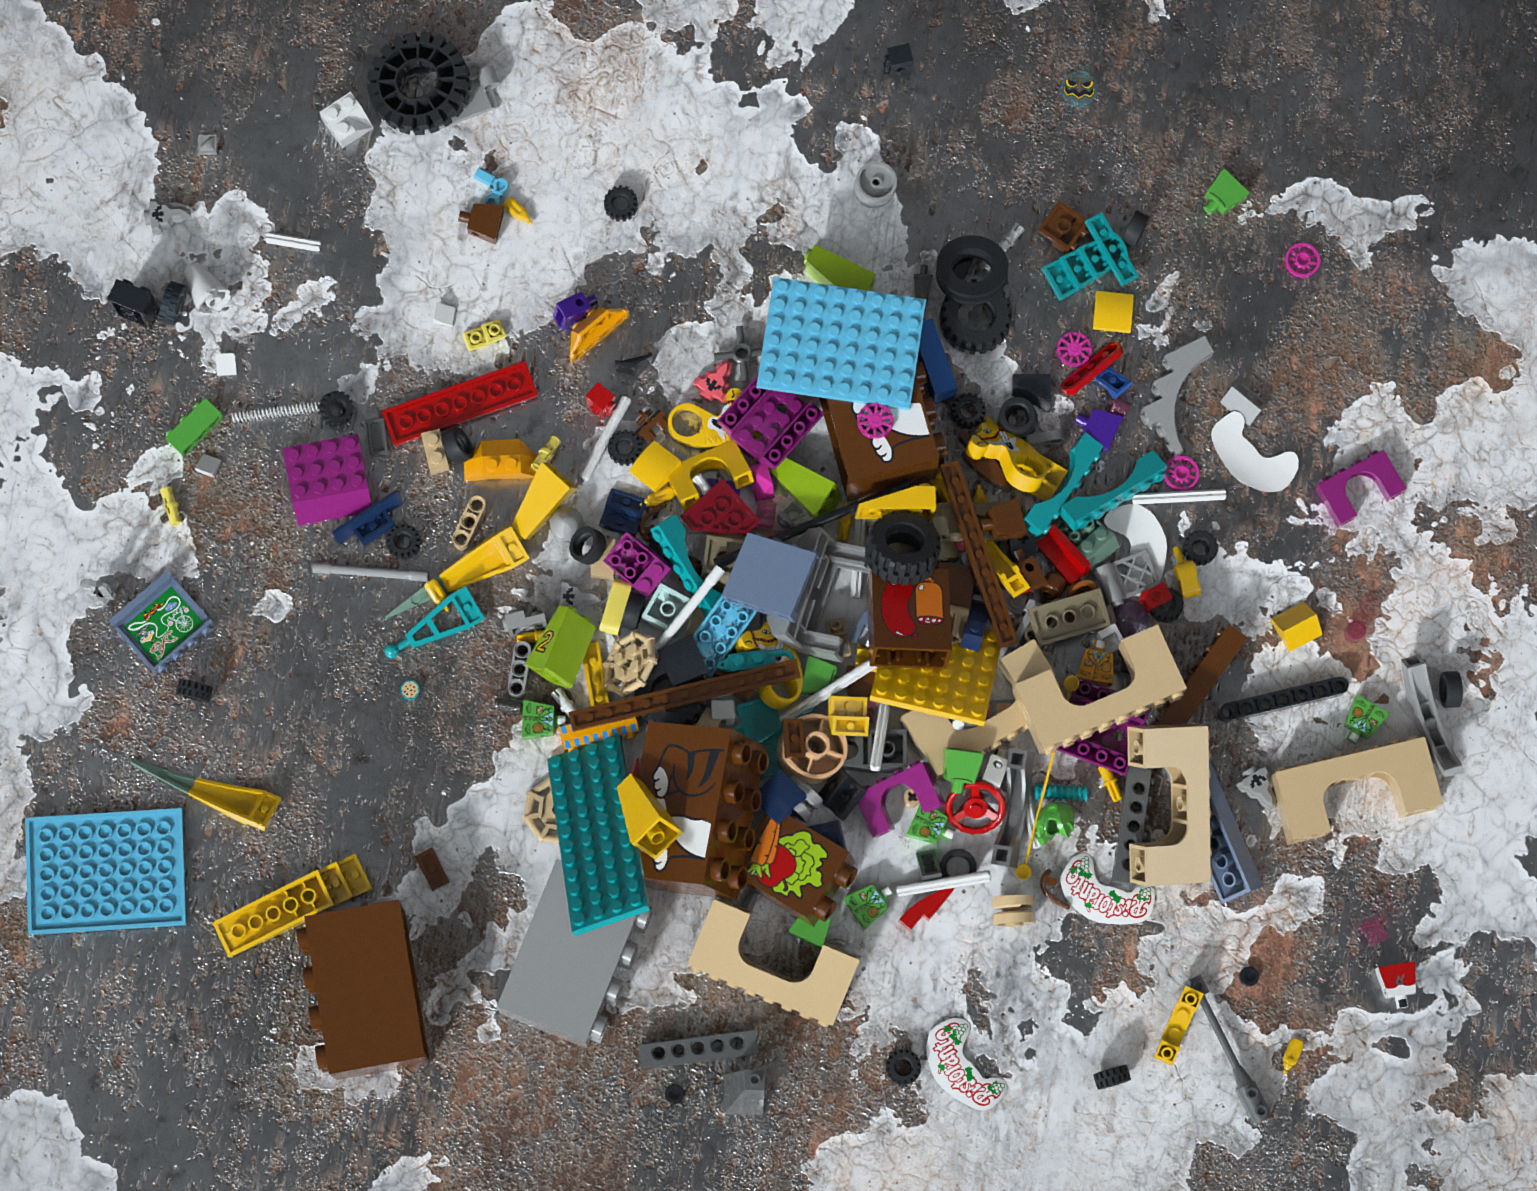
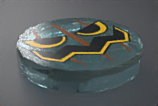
M1074 71L1066 75L1062 80L1060 88L1063 100L1069 106L1075 108L1088 106L1095 100L1098 91L1095 79L1083 71Z

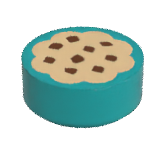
M408 680L402 684L400 691L406 700H415L420 694V687L417 682Z

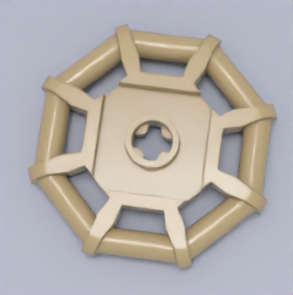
M634 629L627 636L613 642L614 646L606 662L602 665L605 675L604 687L607 691H612L621 698H626L636 689L645 687L654 665L658 662L654 645L656 640L653 636H648L641 633L638 629ZM612 670H614L615 673L614 677H612Z
M548 775L545 780L526 792L527 800L522 819L537 836L539 842L559 843L558 835L548 834L549 829L557 830L555 812L553 811L552 791L542 798L538 795L548 786L551 790L550 777ZM534 800L539 802L538 813H532ZM540 818L546 826L543 831L536 824L535 819Z

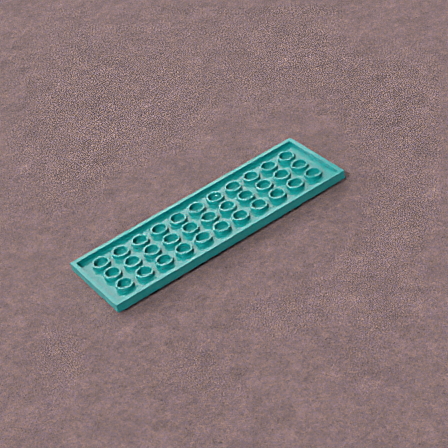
M620 734L579 747L578 750L573 749L570 752L548 758L547 763L573 935L578 936L650 911L641 852L638 846L635 847L630 842L617 786L628 776Z

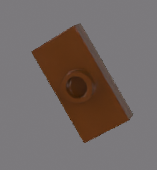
M803 718L783 719L785 759L804 758Z
M433 848L415 856L432 891L450 883Z

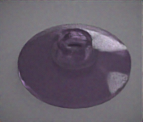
M1126 600L1123 601L1124 604L1113 609L1117 622L1116 626L1122 637L1127 638L1146 630L1149 616L1142 604ZM1132 615L1134 617V620L1129 621L1127 619V616Z

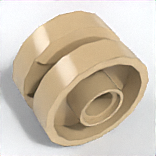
M1034 895L992 897V908L1004 911L992 915L993 925L1016 927L1036 923L1034 912L1023 911L1035 905Z

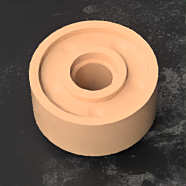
M821 714L803 715L799 718H803L805 757L785 759L782 732L777 743V759L782 770L788 776L793 775L808 785L818 784L830 778L844 764L848 751L847 739L844 735L830 734L829 717ZM808 742H813L818 746L819 754L810 750Z

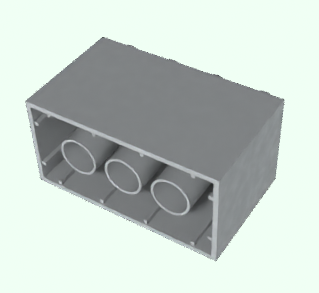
M556 859L496 1006L500 1014L587 1049L591 1040L601 1044L609 1024L608 1018L602 1016V1012L606 1004L614 1007L617 1005L624 985L623 981L616 977L620 967L628 970L631 969L638 952V944L631 941L635 930L645 934L653 914V907L649 906L650 911L574 936L571 931L562 861Z

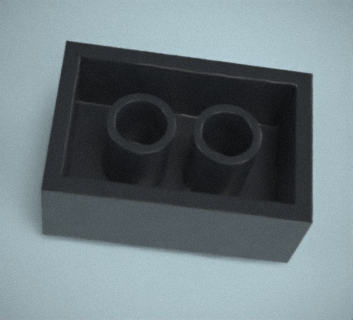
M116 279L107 298L116 316L151 329L160 310L150 289L144 286H140V288L133 286V283L126 279L122 281Z

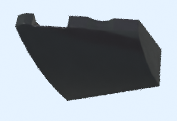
M1012 374V397L1025 398L1032 405L1043 409L1046 413H1050V374Z

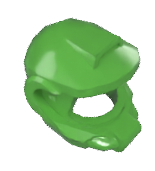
M1057 801L1039 810L1036 821L1037 834L1035 836L1039 844H1046L1056 834L1064 835L1065 838L1070 837L1071 832L1074 831V811L1067 803Z

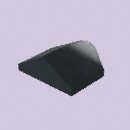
M649 352L648 355L622 361L615 360L616 371L638 377L653 363L652 352Z

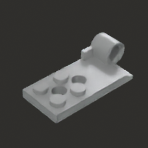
M493 66L483 67L477 73L469 76L471 90H467L470 96L467 105H461L463 112L459 117L455 115L451 117L453 123L449 126L499 108L492 90L500 85V81ZM443 123L438 125L439 129L445 128Z

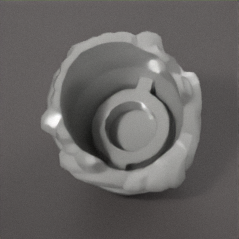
M562 507L550 518V530L558 542L571 540L575 532L585 526L581 513L572 507Z

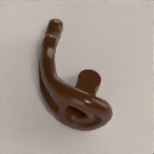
M665 502L655 506L643 516L639 524V533L645 542H650L651 537L649 534L652 535L650 529L655 527L653 524L645 527V523L653 514L667 507Z
M1047 869L1042 874L1040 880L1042 892L1056 905L1067 910L1070 909L1071 906L1060 901L1048 892L1046 884L1055 886L1057 880L1048 877L1052 870Z

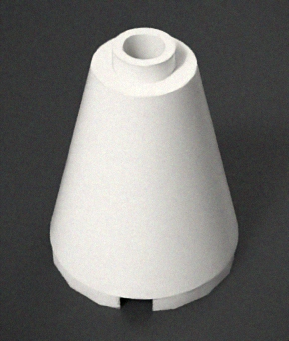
M191 263L186 267L184 274L199 314L211 315L213 310L217 309L219 311L228 304L231 299L229 289L200 263Z

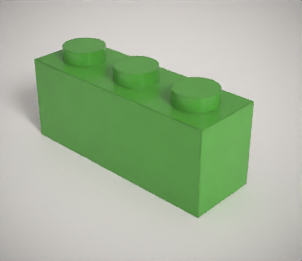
M206 398L203 401H198L193 407L194 410L189 415L185 414L180 419V423L166 433V442L183 458L224 418L222 413Z

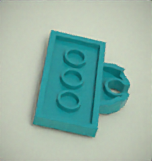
M761 698L735 706L741 724L733 730L755 742L782 725L779 720L778 710L767 706ZM783 729L759 743L765 746V751L769 758L767 771L760 775V779L773 776L779 770H782L777 759V743Z

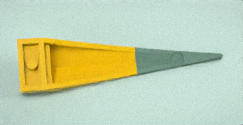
M509 525L490 535L434 579L438 581L445 594L465 585L467 586L513 569L530 558L513 528ZM425 586L388 612L385 618L392 617L432 600Z
M134 759L130 761L132 765L242 824H249L263 831L267 828L281 803V797L265 790L202 779Z

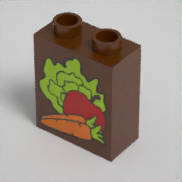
M766 814L754 832L755 842L753 848L746 852L744 864L748 871L746 887L812 927L815 926L819 919L823 922L827 921L836 907V901L832 898L840 886L847 889L857 875L858 869L854 867L856 863L849 851L791 816H788L777 825Z

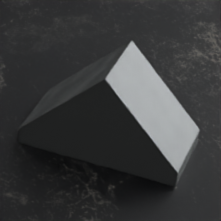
M935 850L916 853L921 881L942 877Z

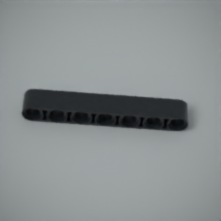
M1334 677L1225 703L1218 711V718L1224 723H1230L1340 697L1348 690L1349 683L1344 677ZM1337 682L1341 683L1343 690H1336L1334 684ZM1316 687H1322L1325 694L1319 695L1316 692ZM1298 691H1302L1306 694L1305 700H1302L1297 696ZM1279 696H1285L1288 703L1282 704L1279 701ZM1266 700L1269 703V708H1263L1260 705V701ZM1243 704H1246L1251 708V711L1249 713H1246L1242 710ZM1223 709L1231 710L1232 717H1226L1223 714Z

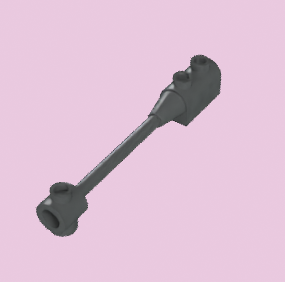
M1201 974L1184 982V986L1186 985L1204 993L1200 1004L1233 1068V1074L1238 1087L1235 1091L1252 1125L1255 1126L1273 1117L1257 1084L1251 1079L1244 1068L1240 1066L1205 997L1209 990Z

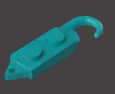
M765 649L728 654L726 659L717 664V668L732 674L774 664L775 657L786 656L789 660L795 659V657L787 649L768 651Z

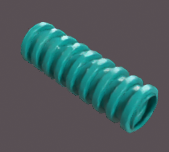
M1036 782L1034 785L1035 800L1041 798L1044 783L1039 785ZM1048 783L1044 798H1047V800L1053 799V801H1056V799H1059V801L1071 799L1072 802L1075 800L1086 802L1088 800L1087 785L1081 786V784H1078V786H1075V784L1063 786V784L1057 785V783H1054V785H1051V783Z

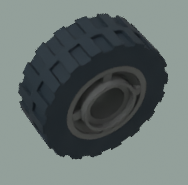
M173 281L169 282L162 298L159 321L176 325L185 303L186 285Z

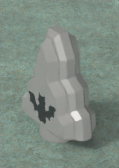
M150 199L149 210H144L146 226L151 225L153 236L163 234L164 230L171 229L175 223H182L191 217V210L182 206H172L169 202H161L160 199Z
M561 579L560 590H555V606L567 607V605L576 608L577 612H580L583 607L594 606L601 602L600 593L584 589L581 584H574L569 579Z
M1269 765L1260 769L1253 766L1243 772L1244 779L1236 784L1240 792L1246 793L1251 799H1257L1260 805L1269 811L1277 807L1276 796L1272 791L1273 782L1271 776L1273 773Z

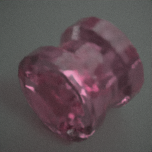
M1118 396L1109 413L1122 416L1124 419L1132 403L1124 402Z

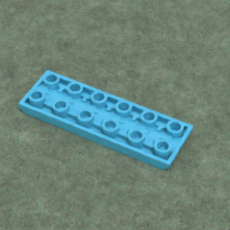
M722 594L693 634L709 670L706 673L709 677H712L717 670V664L724 660L757 613L755 610L727 602Z

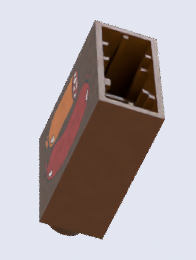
M935 567L932 575L928 576L926 580L922 582L919 580V583L914 585L908 583L907 586H902L900 583L894 585L891 584V581L882 580L880 575L876 576L872 572V568L867 582L869 666L947 669L952 652L948 569H937Z

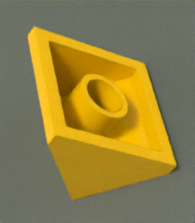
M1304 601L1270 619L1288 652L1323 635L1317 614Z

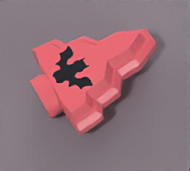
M726 359L719 363L714 370L707 371L703 376H698L692 384L700 390L698 395L709 403H712L713 400L725 403L727 390L730 386L728 378L732 372V362Z

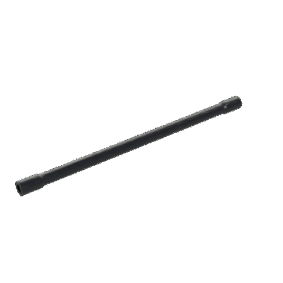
M908 479L883 491L770 536L768 539L772 540L774 537L781 541H786L805 533L809 528L820 527L856 512L860 503L911 488V484ZM741 549L714 558V565L722 568L736 561Z

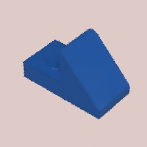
M1110 366L1095 377L1096 382L1109 391L1113 400L1132 385L1131 381Z

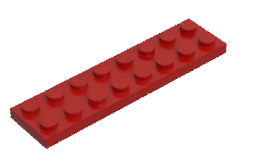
M522 361L382 410V414L394 447L422 438L421 433L436 429L442 431L538 397L526 361Z

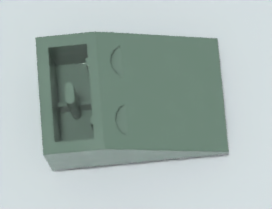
M1063 518L1055 523L1061 532L1091 563V571L1096 569L1120 547L1115 534L1096 519L1089 522L1085 528H1079L1076 531H1073Z

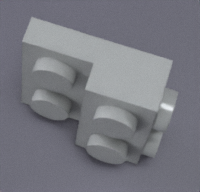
M514 609L508 611V614L501 618L505 633L509 632L510 637L517 636L518 633L533 632L535 629L541 630L547 627L545 614H540V612L530 613L529 617L525 618L524 610Z

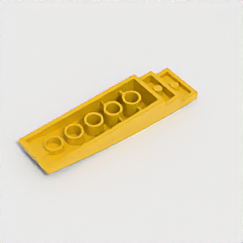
M355 853L339 862L336 861L320 870H315L212 923L230 958L305 923L304 916L325 913L372 890L373 887L358 855Z

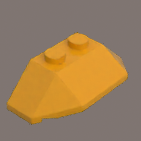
M599 307L597 310L592 309L584 321H578L571 331L570 362L574 364L630 316L629 310L627 308Z
M521 439L481 441L474 449V456L464 462L465 481L534 478L537 471L531 467V464L537 455Z

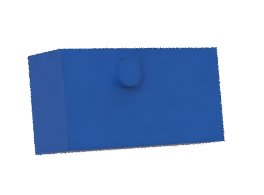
M933 318L925 320L922 324L917 360L923 363L927 379L926 386L934 404L955 398L957 386Z

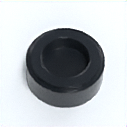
M1245 967L1239 973V980L1244 986L1251 987L1258 982L1259 973L1254 967Z
M672 1084L666 1088L665 1098L670 1104H679L684 1099V1090L680 1085Z

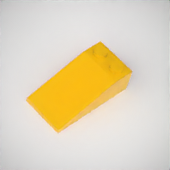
M922 483L919 486L860 503L855 519H882L883 515L888 513L891 515L892 512L899 511V513L906 511L912 515L916 513L922 519H930L936 510V488L928 483Z

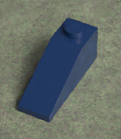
M972 602L961 648L980 651L988 620L983 604Z

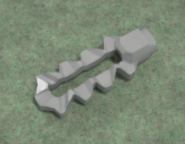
M92 579L81 580L80 586L85 590L87 596L93 597L96 605L109 607L112 600H115L116 593L108 583Z

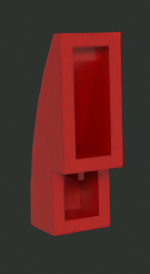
M943 889L928 895L907 910L898 922L911 931L922 917L929 921L954 889Z

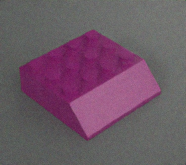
M358 434L282 448L298 526L355 516L372 505Z

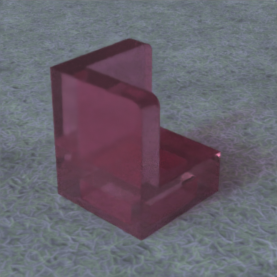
M1379 918L1358 927L1360 934L1365 935L1371 947L1389 939Z

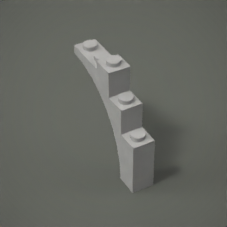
M1206 336L1164 356L1162 364L1165 371L1170 374L1153 382L1151 391L1154 397L1159 400L1143 407L1140 417L1144 425L1147 424L1149 429L1157 426L1156 432L1160 438L1163 437L1166 443V451L1169 455L1172 454L1173 457L1180 456L1183 452L1175 427L1177 394L1187 376L1199 364L1212 357L1214 351Z
M1419 654L1401 659L1406 699L1413 707L1416 728L1426 739L1432 764H1436L1445 777L1463 772V765L1456 756L1439 718L1425 661Z

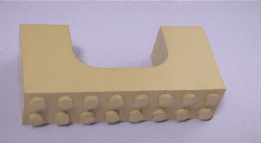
M1158 625L1124 638L1120 642L1118 648L1129 670L1131 682L1130 686L1119 692L1084 706L1073 705L1063 697L1051 669L1014 685L1012 693L1040 754H1052L1057 751L1056 749L1059 746L1063 745L1066 748L1073 745L1076 739L1081 738V740L1090 738L1095 731H1099V733L1110 729V726L1114 723L1121 725L1127 722V719L1133 715L1137 718L1146 714L1145 712L1150 708L1154 711L1163 707V704L1167 701L1173 703L1181 699L1187 687Z
M1034 639L1000 659L998 666L1012 689L1016 683L1051 669L1061 693L1066 699L1067 692ZM1016 699L1009 708L986 720L984 726L978 725L972 729L957 730L948 718L914 710L901 716L899 722L903 729H907V736L922 761L928 763L935 781L940 779L941 782L946 780L943 777V747L979 751L985 755L987 751L992 753L997 748H1000L1002 742L1006 741L1009 743L1013 741L1021 731L1023 734L1029 731Z
M1190 723L1127 727L1128 766L1164 768L1171 780L1170 831L1162 840L1157 842L1129 843L1130 882L1143 886L1211 882L1212 867L1210 857L1212 856V849L1210 847L1212 830L1210 828L1211 809L1209 800L1211 798V790L1209 788V779L1211 777L1209 759L1211 754L1209 750L1210 731L1208 726Z
M1419 735L1408 737L1403 742H1400V739L1388 742L1389 744L1383 747L1381 744L1370 746V749L1366 751L1360 748L1351 751L1352 753L1344 755V753L1335 754L1328 760L1322 757L1315 759L1311 764L1300 762L1290 769L1288 766L1277 768V771H1274V774L1271 776L1273 782L1272 790L1276 796V804L1287 845L1323 837L1331 831L1323 801L1324 793L1330 787L1367 778H1378L1390 787L1399 818L1433 811L1442 806L1444 803L1425 737L1419 738Z
M715 897L687 965L691 966L690 970L699 974L702 971L708 973V977L716 981L720 979L727 981L726 985L735 989L741 987L745 989V993L751 996L758 994L763 997L762 1000L770 1004H774V1002L782 1004V1009L790 1012L796 1010L800 1012L799 1015L806 1019L815 1018L818 1020V1024L825 1027L833 1026L861 956L825 942L814 969L808 976L800 979L787 977L750 961L743 954L741 940L753 911L725 899Z

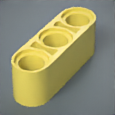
M614 578L599 631L619 635L626 603L633 588L627 581Z

